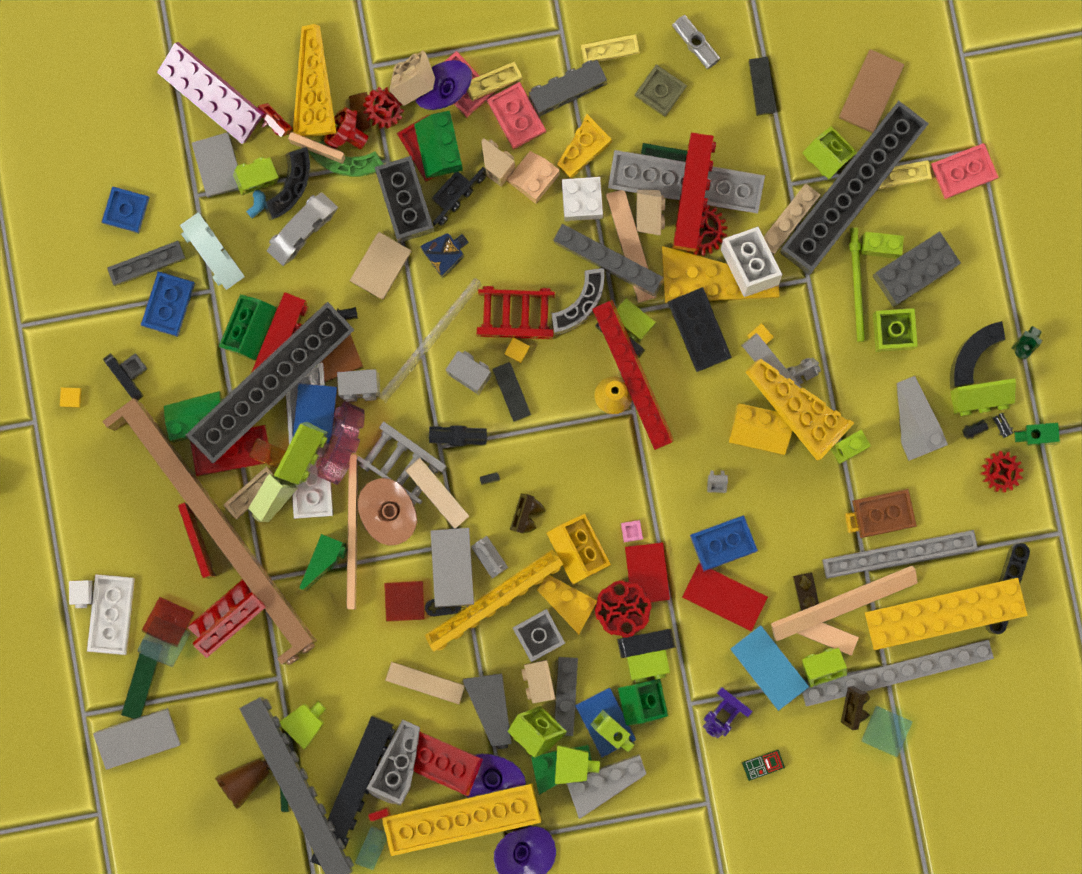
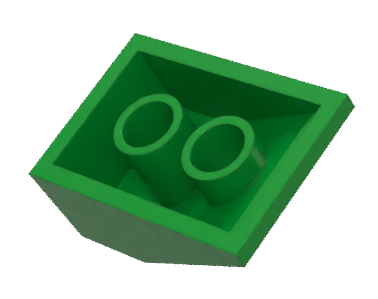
M321 534L299 589H310L338 564L340 559H344L348 548H345L346 544Z

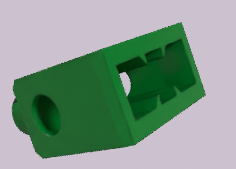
M1058 423L1026 425L1025 430L1014 431L1015 443L1026 442V446L1057 445L1060 442ZM1037 432L1039 438H1032L1031 433Z

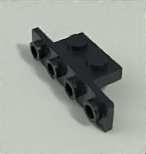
M484 167L470 181L461 173L455 172L432 197V200L443 209L441 214L433 221L435 228L439 225L442 227L449 219L447 216L452 211L456 212L459 209L463 198H468L473 193V187L485 180L487 176L485 175L486 170Z

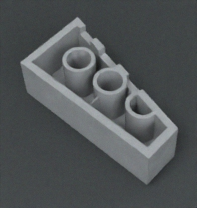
M639 754L601 767L599 773L588 772L587 781L567 783L579 819L646 775Z

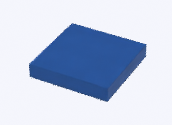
M112 186L102 223L139 233L150 197Z

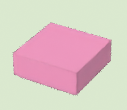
M640 520L621 523L624 542L643 539Z

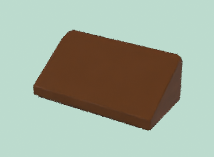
M367 92L349 96L350 110L357 111L355 128L361 132H372L371 121L366 120L369 115L363 113L367 109L363 106V103L367 102L364 99L368 95Z

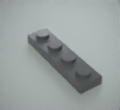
M175 241L107 267L113 285L117 286L183 261L186 258L180 242Z
M559 657L555 720L567 731L565 736H573L578 658Z

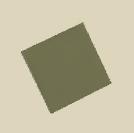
M656 64L634 96L666 117L687 85Z

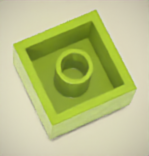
M915 308L882 310L873 313L876 352L914 350L918 347Z

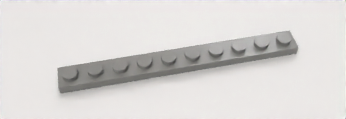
M984 640L847 675L811 688L808 685L809 688L802 692L805 706H810L846 697L849 686H855L861 691H869L994 659L989 640Z

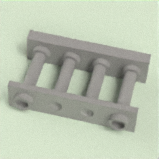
M384 421L379 427L382 430V436L365 460L360 456L357 458L360 461L359 466L368 472L371 469L382 478L391 479L387 476L388 472L403 451L407 449L414 454L405 469L418 458L429 463L428 468L433 474L438 473V471L443 473L447 468L445 464ZM393 438L398 441L397 448L379 471L371 463L386 442ZM405 470L396 481L402 486L409 477ZM418 485L412 493L406 490L414 505L416 502L419 504L423 502L418 498L422 492Z

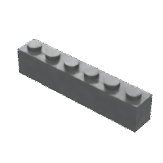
M564 224L561 225L553 240L561 248L599 268H604L608 273L656 297L664 282L662 276Z

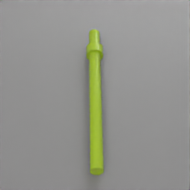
M850 228L851 243H849L850 252H852L857 342H864L859 255L861 243L858 238V228Z

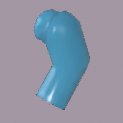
M260 190L253 192L254 205L246 211L251 218H254L265 209L263 202H266V196Z

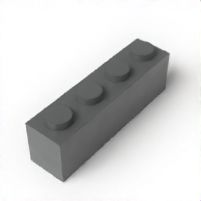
M590 60L582 64V67L577 70L573 68L560 78L554 77L550 79L548 84L544 86L537 85L533 87L531 92H529V98L538 116L541 117L607 85V78L598 60L594 62Z

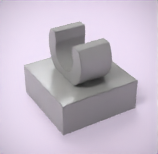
M711 471L710 475H708L707 492L726 493L728 475H725L724 471H721V475H714V471Z

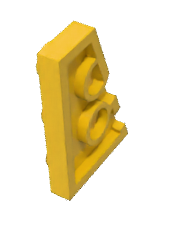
M588 114L584 117L582 125L577 129L572 142L567 146L557 164L570 179L613 142Z
M547 575L537 591L579 635L597 601L560 580Z

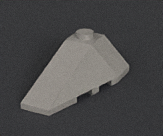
M913 376L898 382L897 396L901 444L908 461L947 446L948 444L916 377Z
M405 720L401 721L367 787L372 796L387 803L402 805L411 787L420 727Z

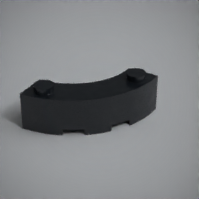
M307 147L285 154L288 164L285 183L273 198L263 202L269 221L288 212L303 195L310 171Z
M1002 321L981 328L960 346L951 365L950 389L974 384V368L980 355L988 347L1005 341Z

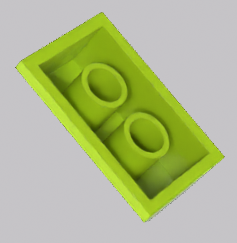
M1015 378L957 387L950 391L954 414L960 413V416L972 415V411L979 410V413L991 412L990 408L998 407V410L1010 409L1009 405L1015 403Z
M309 422L300 423L274 476L297 485L306 482L310 475L308 470L311 464L315 465L319 458L317 453L320 447L323 448L328 440L326 437L328 432Z

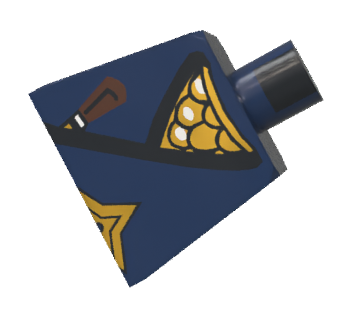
M446 233L420 247L443 279L464 258V254L460 249L469 242L463 234L453 240L449 233Z

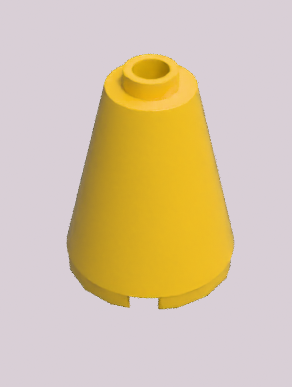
M612 376L603 379L595 390L597 406L608 414L622 413L628 409L632 402L625 382L620 377ZM611 390H616L618 393L613 394Z

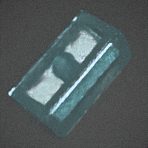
M371 826L355 864L374 870L387 841L384 831Z

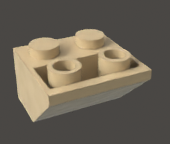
M424 51L413 54L406 61L395 65L389 91L403 106L433 90L435 76Z
M483 139L482 149L486 176L502 187L515 170L514 157L507 151H500L498 149L499 146L494 141Z
M637 190V231L661 235V229L665 228L664 214H661V210H665L664 195H661L660 190Z

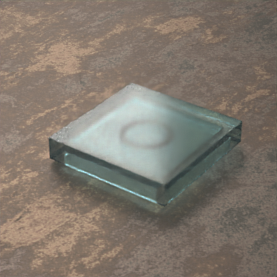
M155 617L137 651L173 667L190 636V632Z
M876 706L861 741L898 757L912 721Z

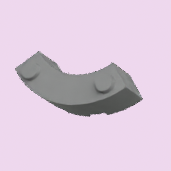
M322 192L316 197L314 195L307 200L306 205L287 223L281 232L271 238L269 241L271 245L267 252L282 266L286 265L296 257L301 248L306 244V239L331 220L338 207Z
M604 268L586 270L584 287L579 298L568 308L552 313L554 335L563 334L577 328L593 313L592 308L598 305L602 295Z

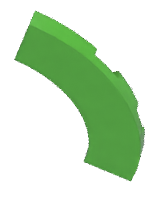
M322 140V141L319 142V143H321V144H323V145L328 146V145L324 142V140ZM308 150L310 155L322 167L343 176L361 177L376 173L375 167L383 165L375 151L360 157L345 156L344 163L342 164Z

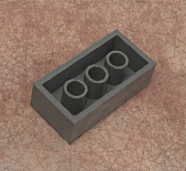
M411 156L375 167L398 243L434 233L435 231Z
M938 232L877 271L873 278L894 308L956 268L961 262L941 232Z

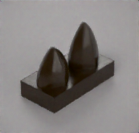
M521 493L510 530L518 533H528L535 530L537 527L529 517V514L537 515L545 512L544 506L534 499V496Z
M813 573L793 576L800 611L819 604Z
M855 686L847 688L841 723L851 730H859L860 723L870 716L866 710H863L864 704L870 699L867 692L861 691Z

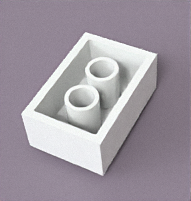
M759 227L723 239L721 251L744 297L779 285L782 273Z

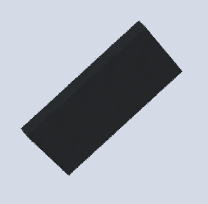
M703 287L667 302L696 372L732 358Z

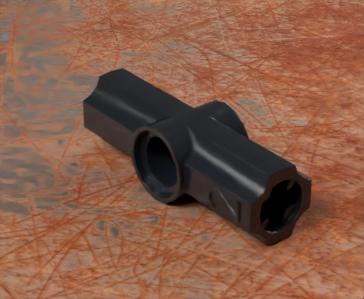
M459 425L429 427V443L449 444L451 446H466V444L487 445V428H467V426Z

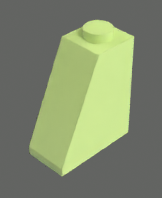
M269 474L248 508L253 513L252 517L258 522H269L298 487L294 483L274 476V474Z

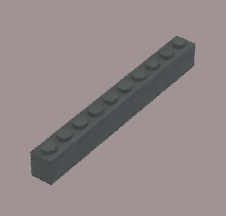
M259 697L239 708L324 873H352L354 863L350 856L346 857L343 851L345 846L342 840L336 838L334 834L336 829L332 821L326 819V809L322 803H318L316 799L318 795L315 788L309 786L306 780L308 775L305 769H300L297 763L299 758L296 752L291 751L289 748L290 740L285 733L282 734L279 728L281 723L277 716L273 717L270 711L272 706L269 700Z

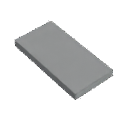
M469 528L432 530L431 547L435 608L474 605Z
M168 708L93 733L106 770L180 746L181 744Z

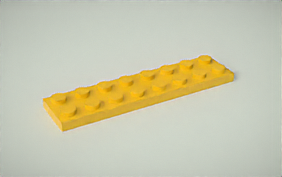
M552 549L476 600L474 605L467 606L427 633L425 637L433 652L442 650L449 641L460 638L464 631L476 627L483 618H489L494 615L501 606L509 605L516 596L524 595L529 587L534 584H540L544 581V577L550 573L558 572L564 564Z
M1018 578L865 612L874 651L1028 616Z
M532 783L382 818L391 856L542 822Z

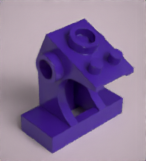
M722 687L716 693L723 700L713 712L709 711L703 719L705 721L703 727L706 729V732L716 738L722 735L726 736L732 728L730 723L739 712L746 717H749L753 712ZM722 708L731 714L725 723L716 718Z

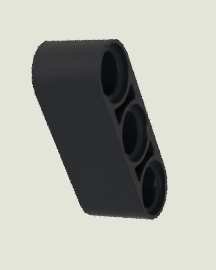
M672 628L617 639L621 658L676 647Z

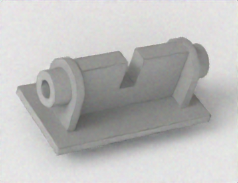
M806 358L799 365L787 368V371L798 384L803 383L802 375H804L807 381L819 375L818 373L821 372V369L818 366L819 362L817 360Z
M487 536L471 546L492 579L508 568Z

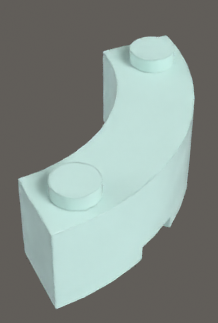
M199 212L180 225L184 231L181 235L187 243L191 241L215 274L212 278L218 286L222 284L227 290L245 277Z

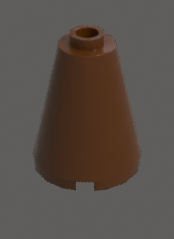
M257 758L218 775L215 780L227 798L232 801L233 806L239 809L268 777L270 767L265 759L261 761Z

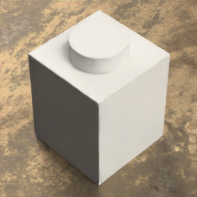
M69 581V605H75V608H87V604H92V581Z

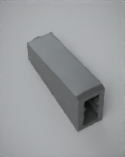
M502 673L463 679L466 690L492 747L496 746L497 749L508 748V744H511L512 741L511 735L507 732L510 726Z

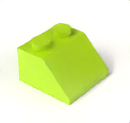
M831 126L815 138L803 151V154L829 180L857 154V151Z
M539 706L518 714L507 732L526 749L528 754L535 758L546 753L567 731Z

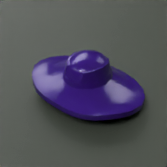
M457 60L436 64L432 67L435 76L433 90L418 97L416 103L426 110H437L451 106L466 93L472 80L470 67Z
M476 754L475 756L482 758L483 761L470 794L466 797L469 798L526 785L525 776L518 766L505 758L492 754Z
M528 826L515 830L501 839L494 851L496 871L498 874H546L555 862V842L552 836L541 827Z

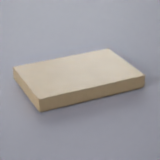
M378 232L350 282L384 300L412 251Z

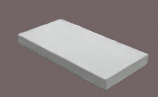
M95 574L87 652L127 655L135 578Z

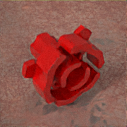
M344 107L334 116L335 124L338 125L337 127L335 126L336 133L325 135L324 142L333 149H337L338 146L349 142L361 150L368 141L369 136L355 128L357 111Z

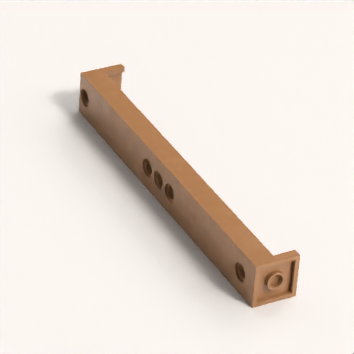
M133 398L102 422L105 426L114 431L126 422L130 425L250 590L265 604L266 608L264 609L292 645L289 650L277 658L280 664L291 665L299 659L298 655L300 653H307L315 647L316 638L144 405Z

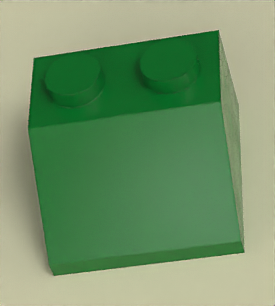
M660 679L618 688L626 726L668 717Z

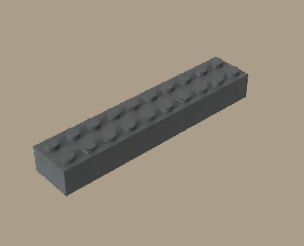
M898 100L779 253L810 276L929 123Z
M326 302L185 436L211 463H214L347 338L354 329L329 302Z

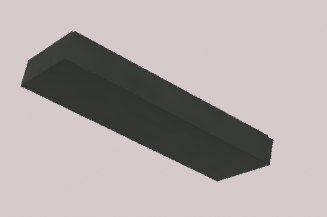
M768 57L749 59L756 116L774 114L776 109Z
M508 362L493 368L492 370L513 422L531 416L511 363Z

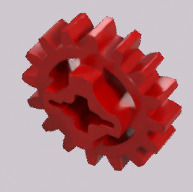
M378 87L376 90L369 92L370 95L364 98L367 102L363 103V106L367 109L363 113L369 115L366 119L367 121L373 120L372 126L379 124V129H382L384 126L386 129H389L391 125L395 126L398 123L397 121L402 119V116L399 114L404 112L400 108L403 104L391 92H388V87H385L383 90L381 87Z
M999 451L997 456L995 453L990 454L991 459H984L987 464L981 465V468L985 469V471L980 473V475L985 476L982 482L989 483L988 489L994 487V492H998L1001 489L1002 493H1006V488L1012 491V485L1016 487L1020 485L1017 480L1023 479L1019 473L1023 472L1024 469H1019L1018 466L1021 464V461L1015 462L1016 455L1009 457L1010 452H1006L1003 455L1002 451ZM1002 460H1006V461H1008L1010 464H1009V465H1008V464H1004V463L1002 462ZM991 465H992V466H993V470H992V473L990 474V467H991ZM1000 469L1005 470V473H1003V475H999L998 472L1000 471ZM1014 470V476H1013V479H1011L1010 476H1011L1012 471ZM993 480H999L1004 485L997 484Z

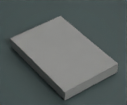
M229 133L193 142L192 146L207 198L239 189L233 177L234 169H236L238 164Z

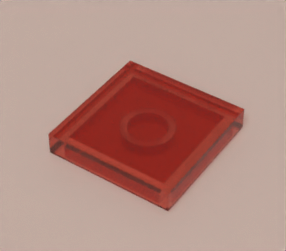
M423 581L384 583L386 622L425 620Z
M159 597L142 628V632L178 647L195 612Z

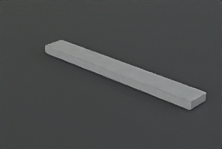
M974 530L823 559L822 562L827 579L975 550L978 547Z

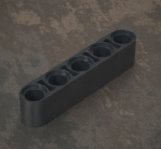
M1018 543L1009 548L999 582L1018 578L1019 584L1021 583L1030 555L1029 547L1026 544ZM1017 547H1020L1023 550V555L1021 557H1018L1015 554V550ZM1012 565L1016 566L1017 568V574L1015 576L1011 575L1009 572V568ZM1009 620L999 622L1000 628L997 631L993 630L992 624L986 625V630L991 634H1002L1005 632Z

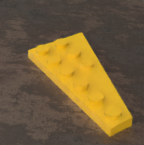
M316 24L302 26L293 133L305 138L336 133L320 26Z
M662 246L665 304L701 287L704 288L709 301L779 298V285L744 297L728 264Z
M762 359L757 360L745 372L816 460L822 459L854 424L850 419L846 420L842 417L841 413L837 410L833 411L827 407L825 402L806 389L795 385L793 380L779 374L777 369Z

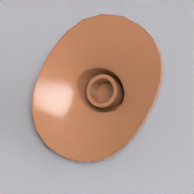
M381 478L371 481L361 490L358 498L360 518L368 533L376 541L388 546L399 545L413 535L417 525V514L409 494L402 485L392 479Z

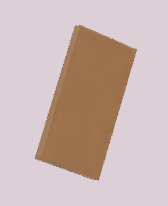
M870 49L839 115V119L873 133L904 64Z

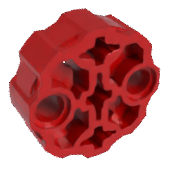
M619 580L602 589L599 593L595 615L596 619L603 626V630L607 633L622 636L623 638L631 637L641 629H644L650 621L652 602L644 588L639 584ZM617 584L625 587L623 595H618L615 592ZM635 595H638L635 602L627 603L628 600H633ZM640 597H642L644 603L648 604L645 607V613H643L641 607L637 606L640 603ZM607 600V601H609L611 604H612V603H617L618 605L610 606V605H609L607 602H605V601ZM621 603H624V606L634 607L626 610V614L619 610L614 611V609L621 607ZM603 605L606 610L610 611L606 619L603 614L600 615ZM637 611L642 616L639 617L637 614L630 615L629 612ZM620 614V617L613 618V621L609 622L612 615ZM628 622L632 625L630 633H625L622 630L623 623Z

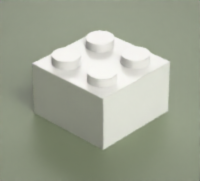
M600 177L562 179L564 221L602 219Z

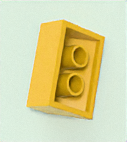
M738 403L729 443L785 455L792 429L776 411Z
M585 514L563 523L546 533L558 557L564 564L563 567L572 585L611 565Z

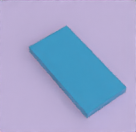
M761 625L730 649L778 711L809 688Z

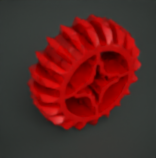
M707 205L706 210H702V217H705L704 230L707 231H704L701 236L702 240L704 237L715 236L716 238L710 243L701 244L700 247H697L694 255H697L699 250H701L702 256H705V250L712 254V247L715 250H719L718 244L722 245L723 242L721 238L727 237V234L722 231H727L728 227L721 226L726 223V219L719 220L722 213L720 212L715 215L717 209L713 208L712 212L709 211L710 205ZM708 218L713 220L717 227V231L708 225Z

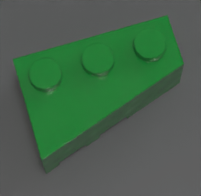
M588 744L570 747L589 752L588 760H591ZM557 750L546 752L535 758L531 755L538 794L540 795L558 785L555 784Z

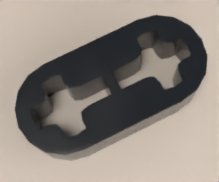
M432 599L426 603L425 611L428 615L434 617L458 613L462 606L456 607L455 611H452L451 608L442 607V609H437L436 613L433 614L432 610L428 609L432 602H435V599Z

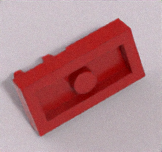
M268 103L258 105L257 108L264 113L262 116L264 119L262 127L270 126L272 131L280 137L290 135L293 128Z

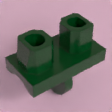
M1031 326L1028 332L1025 331L1017 339L1011 349L1015 351L1018 358H1029L1043 341L1039 339L1042 331Z

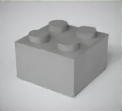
M458 351L446 368L449 376L478 395L492 377L490 367L481 361L479 364L476 363L473 356L466 351H463V353Z
M376 369L337 372L339 396L346 400V402H357V398L373 401L376 400V397H381L379 373Z
M547 609L513 627L531 662L565 644Z

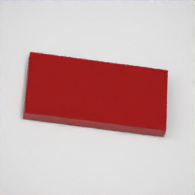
M266 425L251 427L214 463H211L190 441L196 476L272 463Z
M181 503L178 505L202 578H214L216 575L195 514L187 503Z
M698 563L682 598L752 632L768 596L713 569L703 572L701 564Z
M420 731L413 772L469 796L483 759Z

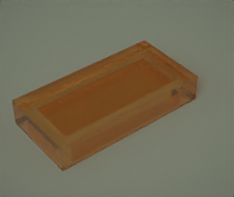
M257 438L249 457L277 469L286 451Z

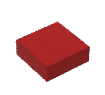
M386 807L369 813L368 816L370 821L373 822L389 816L390 811Z

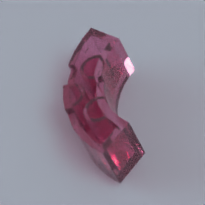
M346 401L335 410V422L330 441L323 456L316 463L318 477L336 485L340 483L350 466L348 463L351 453L355 454L360 442V439L357 437L360 429L364 426V409Z

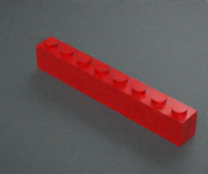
M613 300L592 308L654 450L672 443L674 438Z

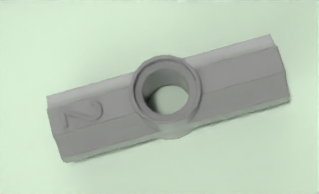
M686 15L681 16L672 24V27L687 44L688 49L697 56L707 70L720 60V57L705 40V36L695 28ZM693 39L700 40L701 44L695 46L692 44L691 41Z

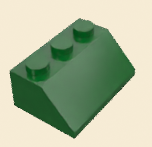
M450 110L431 114L414 124L426 179L463 171Z
M240 294L218 347L256 361L277 307L260 299Z
M220 391L164 405L165 425L169 441L175 443L188 439L185 434L222 401Z

